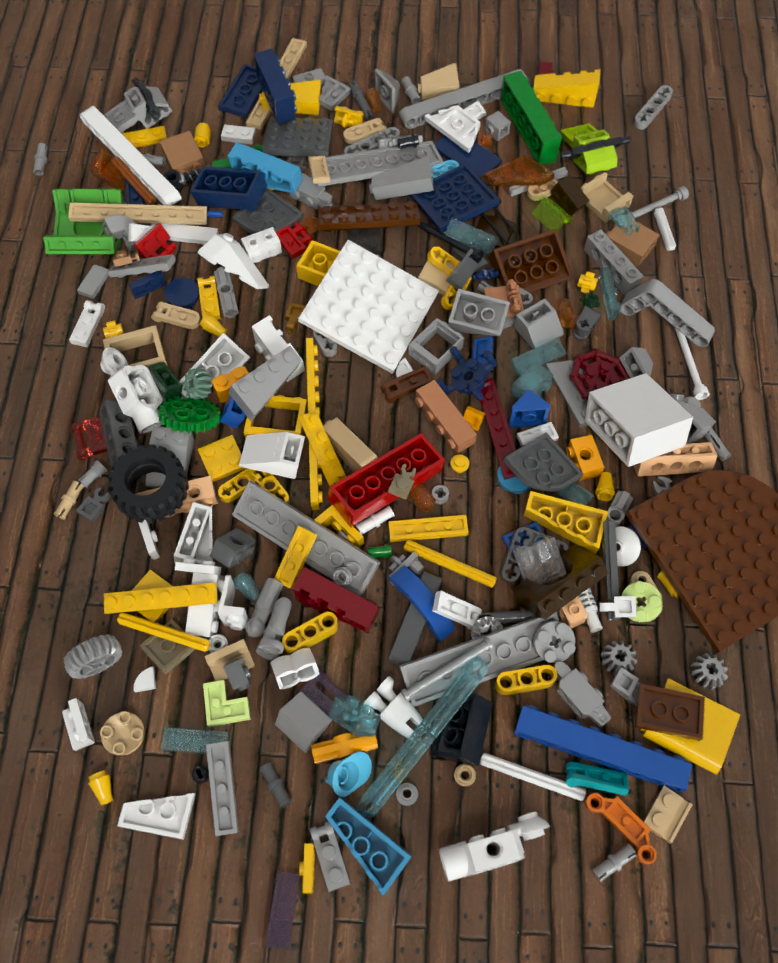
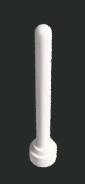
M675 328L695 386L693 388V395L698 400H703L709 396L708 388L701 383L685 335Z

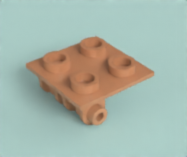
M513 279L508 280L506 286L484 288L485 296L510 302L506 317H513L524 311L519 285Z

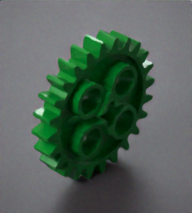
M182 396L180 399L175 397L174 400L168 399V402L164 401L163 405H160L158 409L159 421H162V425H166V428L172 427V431L178 429L180 433L187 431L188 434L191 431L198 434L199 430L205 432V429L212 430V427H216L219 424L221 414L220 408L217 407V404H212V401L206 402V398L200 400L193 399L190 396L188 398Z

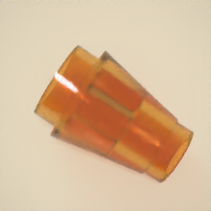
M375 88L368 89L365 92V99L372 112L375 114L381 111L380 93Z

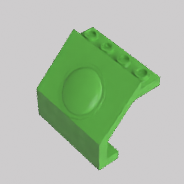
M121 189L52 190L56 217L53 235H45L43 237L46 254H115L119 250L122 238L115 240L114 235H106L102 227L103 222L70 221L68 216L70 203L123 204Z

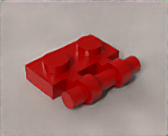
M299 222L294 223V229L287 225L276 231L282 247L292 259L303 254L306 251V246H309L312 240L314 241V238L308 235L306 228L300 225Z
M157 223L134 244L143 259L149 256L171 255L177 247L174 242H171L169 245L166 243L171 237L161 223ZM161 247L163 251L157 255L155 251Z

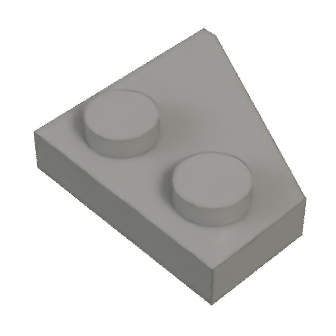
M326 76L325 85L320 96V105L333 111L351 93V88Z

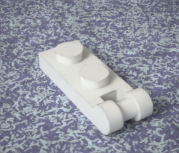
M85 301L84 309L69 339L71 344L83 347L89 346L105 310L103 303L94 304L93 301Z
M437 591L435 594L432 612L465 625L468 629L472 630L474 623L482 615L481 608L443 591Z

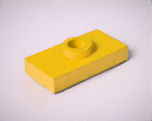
M304 843V861H300L299 875L303 876L304 894L314 893L315 846L312 843Z

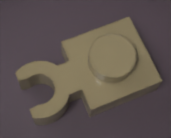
M403 464L400 474L396 473L388 493L406 500L414 484L412 478L415 476L416 468H413L412 472L408 473L405 470L406 464Z

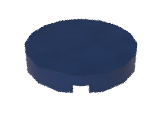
M178 278L171 281L164 291L168 304L186 309L195 305L200 296L198 285L189 278Z

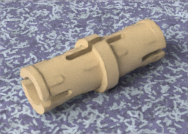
M77 481L72 482L66 495L64 494L61 497L62 501L54 512L56 517L60 515V519H66L71 507L76 505V499L84 485H78L79 482Z

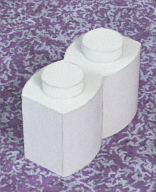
M310 648L299 649L291 655L280 656L271 662L279 689L293 687L300 681H309L320 674Z

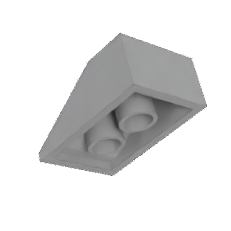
M458 289L448 325L453 330L463 333L501 336L510 302Z
M153 426L149 444L156 445L157 448L162 446L167 451H172L176 458H179L187 475L195 441L192 432L190 434L187 431L180 433L178 429L172 431V428ZM157 472L147 473L146 487L160 488L165 481L166 475Z

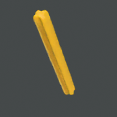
M407 540L404 545L405 551L410 553L416 552L419 557L493 588L497 578L414 541Z
M120 613L117 618V622L120 625L206 652L210 647L208 639L130 614Z

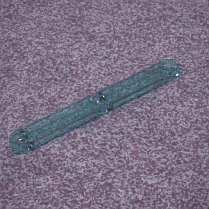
M475 657L468 662L361 797L357 808L365 817L371 818L378 813L486 675L488 665L481 657ZM481 664V667L477 671H474V669ZM425 732H428L426 737L424 739H421V736ZM372 802L371 807L365 811L367 804Z

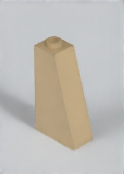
M337 417L323 425L333 449L353 473L377 459V455Z

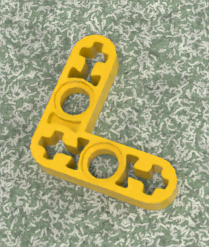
M433 247L427 254L428 261L448 276L459 263L457 259L440 247ZM450 262L453 265V269H449L446 263ZM472 277L469 278L462 290H466ZM449 284L441 299V304L446 310H452L457 291L454 290L451 284ZM451 296H453V298H452V300H451V304H450V303H449V298H450Z
M248 468L221 485L218 489L220 499L225 503H230L242 496L246 486L238 485L241 479H247L249 482L253 481L265 490H267L265 484L273 482L275 487L267 491L273 495L278 492L279 497L284 498V502L290 503L288 493L273 474L262 472L264 476L262 480L260 474H256V470ZM227 490L231 495L224 494V491Z

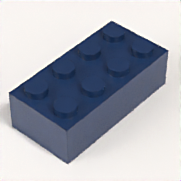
M273 49L254 53L257 80L277 125L295 120L297 107L294 100H296L294 90L290 89L289 79L285 78L283 66L280 67L278 55L274 54Z
M203 166L190 193L198 206L256 211L266 190L267 183L261 171Z

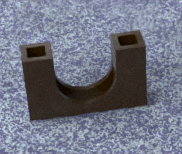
M573 545L558 556L565 572L569 574L567 577L549 585H540L527 578L511 590L519 606L546 620L609 574L600 556Z

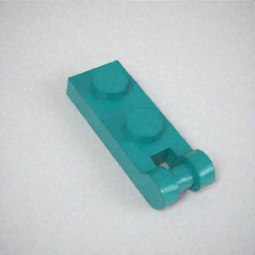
M568 762L565 765L567 774L566 784L569 787L583 786L624 796L628 794L627 773L576 762Z

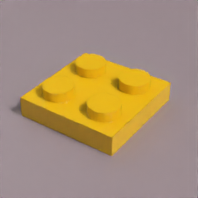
M233 435L198 448L201 459L213 482L246 469L239 466L242 454Z

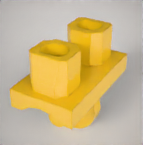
M344 106L335 107L334 123L342 125L343 128L353 127L363 122L362 111L350 110Z

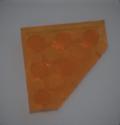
M524 155L485 173V177L493 185H544L554 179V173Z

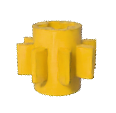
M587 271L586 275L581 274L577 287L581 288L580 292L588 294L590 290H595L598 278H594L595 273Z
M115 320L107 322V327L103 328L105 338L124 334L121 323L116 324Z

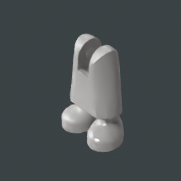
M281 597L276 601L268 625L263 633V638L257 646L256 652L262 658L273 661L283 653L284 645L280 640L284 635L291 610V601L286 597Z

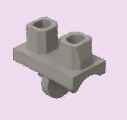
M413 552L407 559L403 554L399 558L393 555L390 558L392 565L388 567L392 572L389 577L404 565L416 576H419L424 570V566L418 560L419 555Z

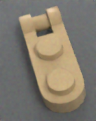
M375 118L346 129L343 133L344 141L347 144H354L387 128L383 125L380 118Z
M158 302L157 310L151 316L156 322L162 321L188 329L199 327L201 322L198 312L164 302Z

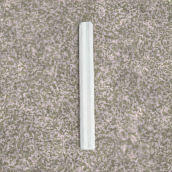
M487 753L482 754L480 764L485 767L583 801L585 798V788L579 786L569 787L565 781Z

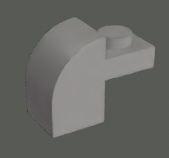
M123 215L104 218L102 227L106 235H114L115 240L122 238L128 251H136L134 246L136 242L129 241V224H135V222Z

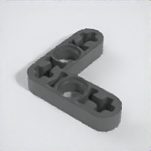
M520 527L512 535L500 570V576L505 582L516 581L520 576L528 549L559 560L556 550L550 549L549 552L547 550L550 548V545L554 548L561 546V550L565 552L569 549L568 545L563 541L530 528ZM524 531L527 539L522 540L521 546L514 545V543L518 544L521 537L518 534ZM538 538L545 540L546 545L543 549L536 546ZM518 549L521 552L519 560L512 558V550ZM508 561L513 564H518V567L513 566L512 573H514V576H511L510 578H508V574L505 573L506 570H510L512 565L508 564Z

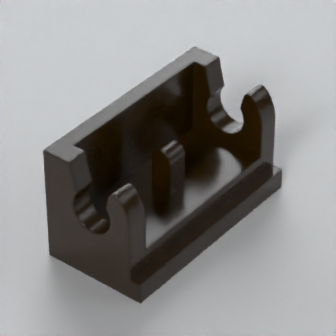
M570 175L557 182L550 190L570 217L580 211L590 201Z

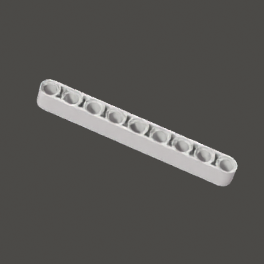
M92 105L79 114L83 123L115 156L119 157L163 205L173 206L182 199L179 192L95 106Z

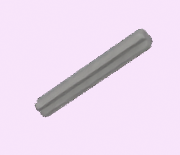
M561 167L508 188V193L510 196H515L528 191V187L531 184L544 179L553 178L558 180L566 177L568 170L566 167Z

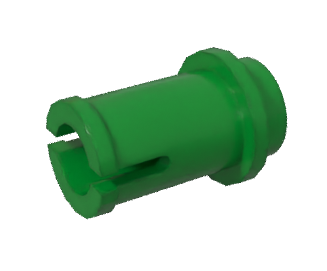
M387 543L384 546L367 547L368 554L374 558L386 557L389 559L392 556V547L387 545Z

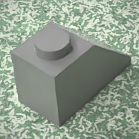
M631 347L620 357L630 378L645 373L651 376L653 362L646 349Z

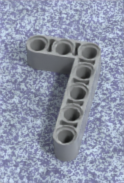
M650 279L625 295L619 307L622 314L631 316L650 306L697 346L707 347L709 345L715 328L659 280Z

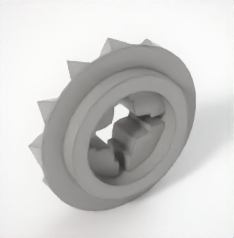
M482 617L472 627V640L484 636L482 633L487 632L489 627L491 632L501 630L503 626L494 617Z

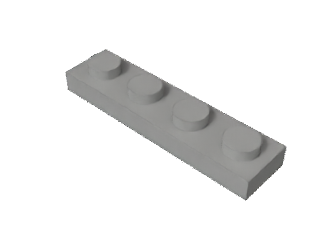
M174 254L144 258L138 262L137 260H132V263L117 267L113 264L107 272L110 278H122L126 275L136 276L146 272L150 274L160 270L165 272L172 268L171 266L176 259Z
M225 741L206 744L215 836L238 833L239 826L230 743Z

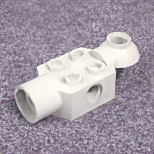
M111 347L105 348L102 353L100 366L106 374L111 375L107 381L123 414L133 418L140 434L151 432L153 426L161 427L162 421H159L157 408L162 403L163 398L149 369L143 365L129 366L126 358L120 351Z
M532 812L518 817V823L508 825V832H506L505 828L493 831L488 838H484L482 834L470 838L468 844L466 841L439 848L447 881L472 876L521 861L525 857L520 837L523 836L524 841L543 836L545 835L544 829L549 828L550 825L546 820L539 817L537 812ZM488 845L495 848L496 856H491L487 853L486 847Z

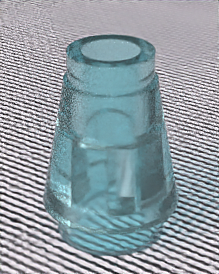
M246 571L239 574L233 580L234 587L250 599L251 602L258 599L260 592L252 576L247 574Z

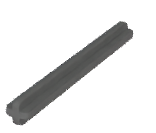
M606 520L603 522L605 567L609 573L606 575L607 603H614V597L619 596L615 521ZM615 611L608 612V620L620 619V617L615 618Z

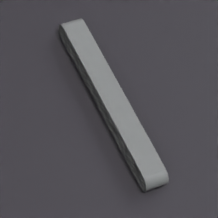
M518 69V70H515V71H512V72L503 74V75H507V74L514 73V72H517V71H522L523 75L526 76V74L524 73V71H523L522 69ZM503 75L407 106L399 112V117L407 129H412L428 123L425 121L426 114L432 116L438 114L439 110L449 109L456 105L465 109L477 101L483 105L501 98Z

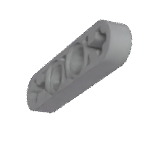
M661 86L638 112L634 120V126L637 129L647 128L668 103L673 93V89L670 86Z
M395 127L385 129L347 146L344 149V154L378 149V143L375 142L377 139L400 136V131ZM368 146L369 148L365 150L361 147Z

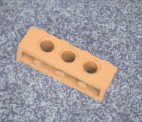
M712 442L690 443L682 448L633 466L637 476L701 473L713 471L718 455Z
M211 476L189 480V489L186 491L187 497L185 500H181L183 503L181 508H176L174 511L175 514L189 513L193 502L209 507L218 504ZM155 488L134 494L149 495L156 492L160 488ZM199 494L198 497L192 498L193 495Z

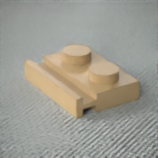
M663 786L643 822L653 833L671 844L693 804L688 803L684 798Z

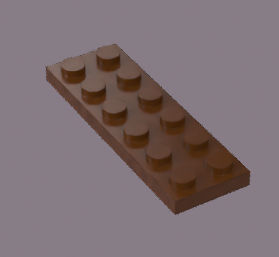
M411 201L398 204L391 202L389 204L340 205L339 207L324 206L318 208L319 230L420 225L418 204Z

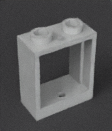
M438 318L409 344L408 355L421 365L426 366L435 375L454 356L449 349L438 359L423 348V346L436 333L453 346H456L459 351L464 345L462 334L454 331L446 322Z

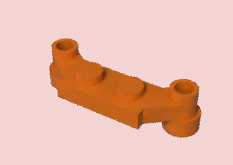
M592 793L586 798V809L593 813H601L635 847L638 862L648 865L656 860L657 853L650 845L648 834L651 829L618 796L614 799L603 798L598 793ZM591 801L596 803V808L592 807ZM642 852L646 853V859L642 857Z

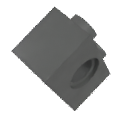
M236 528L215 540L210 557L231 568L253 554L255 550L253 546L256 539Z

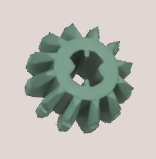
M202 368L188 370V374H185V381L183 382L185 383L183 390H186V395L193 399L207 398L213 386L211 384L213 378L210 377V372Z

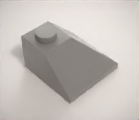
M375 69V95L393 114L399 99V82L390 74Z
M677 401L693 416L686 444L696 443L711 429L716 421L703 408Z

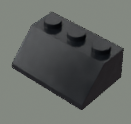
M451 693L445 695L431 755L460 764L479 766L493 702L479 694Z

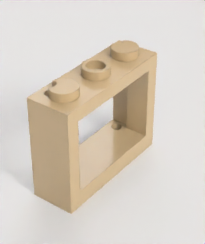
M156 325L103 339L105 348H115L120 352L155 343L159 357L129 366L143 365L149 369L150 374L169 370Z

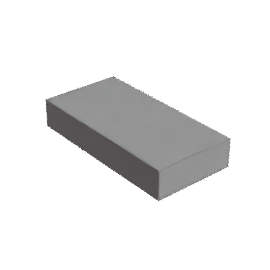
M94 264L78 287V294L94 299L109 277L107 272L109 269Z

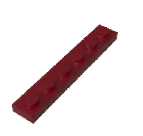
M491 378L485 380V386L480 390L483 394L481 405L485 413L504 480L516 476L503 460L506 456L515 452L516 449L494 379Z

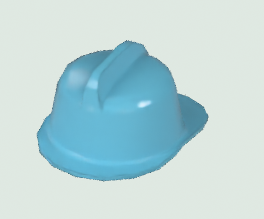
M356 752L344 760H337L332 763L325 782L333 788L339 797L348 796L368 780L372 769L369 755L364 752Z

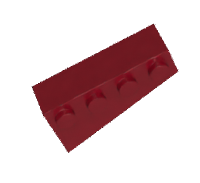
M306 567L302 569L293 586L297 602L321 613L332 612L336 615L337 620L369 634L379 614V606L370 599L365 600L356 593L337 585Z

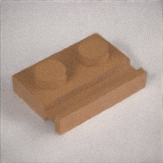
M137 249L133 253H131V250H118L113 256L115 267L132 263L134 259H137V262L140 261V253Z

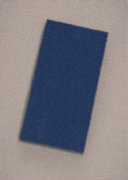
M244 64L219 103L218 109L220 111L248 118L259 100V94H262L255 67Z
M445 135L434 144L439 154L445 159L455 160L459 163V166L466 163L477 175L481 174L486 178L502 164V159L474 142L470 153L466 152Z

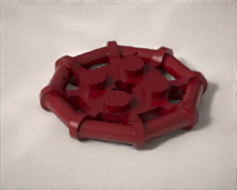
M597 348L582 355L577 354L573 358L574 364L569 375V380L574 383L583 400H588L589 392L630 379L619 357L616 358L601 352ZM592 359L593 363L588 364L586 360ZM615 367L622 377L618 376V374L614 370ZM580 368L584 372L583 375L579 373Z

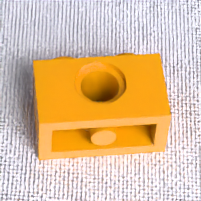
M588 435L570 439L566 452L567 456L571 458L584 474L579 481L600 476L605 467L593 436Z

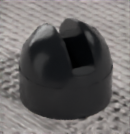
M204 765L196 766L192 771L193 780L199 784L207 782L209 779V769ZM198 769H200L204 778H199V775L197 773Z

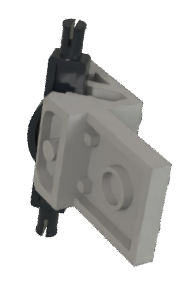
M134 78L132 82L135 87L124 93L126 99L105 113L104 117L121 134L139 120L146 129L154 126L156 122L163 117H167L172 112L171 107L158 87L145 86L138 78Z

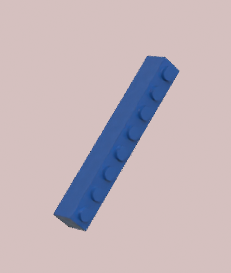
M532 705L523 706L520 710L513 735L607 768L627 773V775L662 787L666 786L670 790L683 793L688 788L692 764L687 763L683 757L664 755V751L652 748V750L644 748L643 744L636 741L629 743L622 740V737L619 735L603 734L596 727L590 726L586 728L580 726V722L568 719V721L560 719L559 715L552 712L545 714L540 712L539 708Z

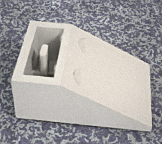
M289 432L247 435L239 466L295 479L305 436Z

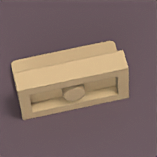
M244 639L205 656L215 681L227 680L228 677L223 666L239 658H244L245 662L241 664L242 666L247 665L248 670L255 667Z

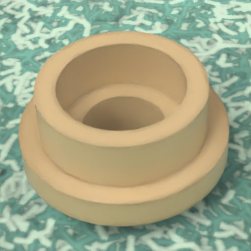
M469 764L459 765L454 772L455 781L463 787L472 785L476 779L474 768ZM467 772L469 774V778L463 779L461 777V773Z

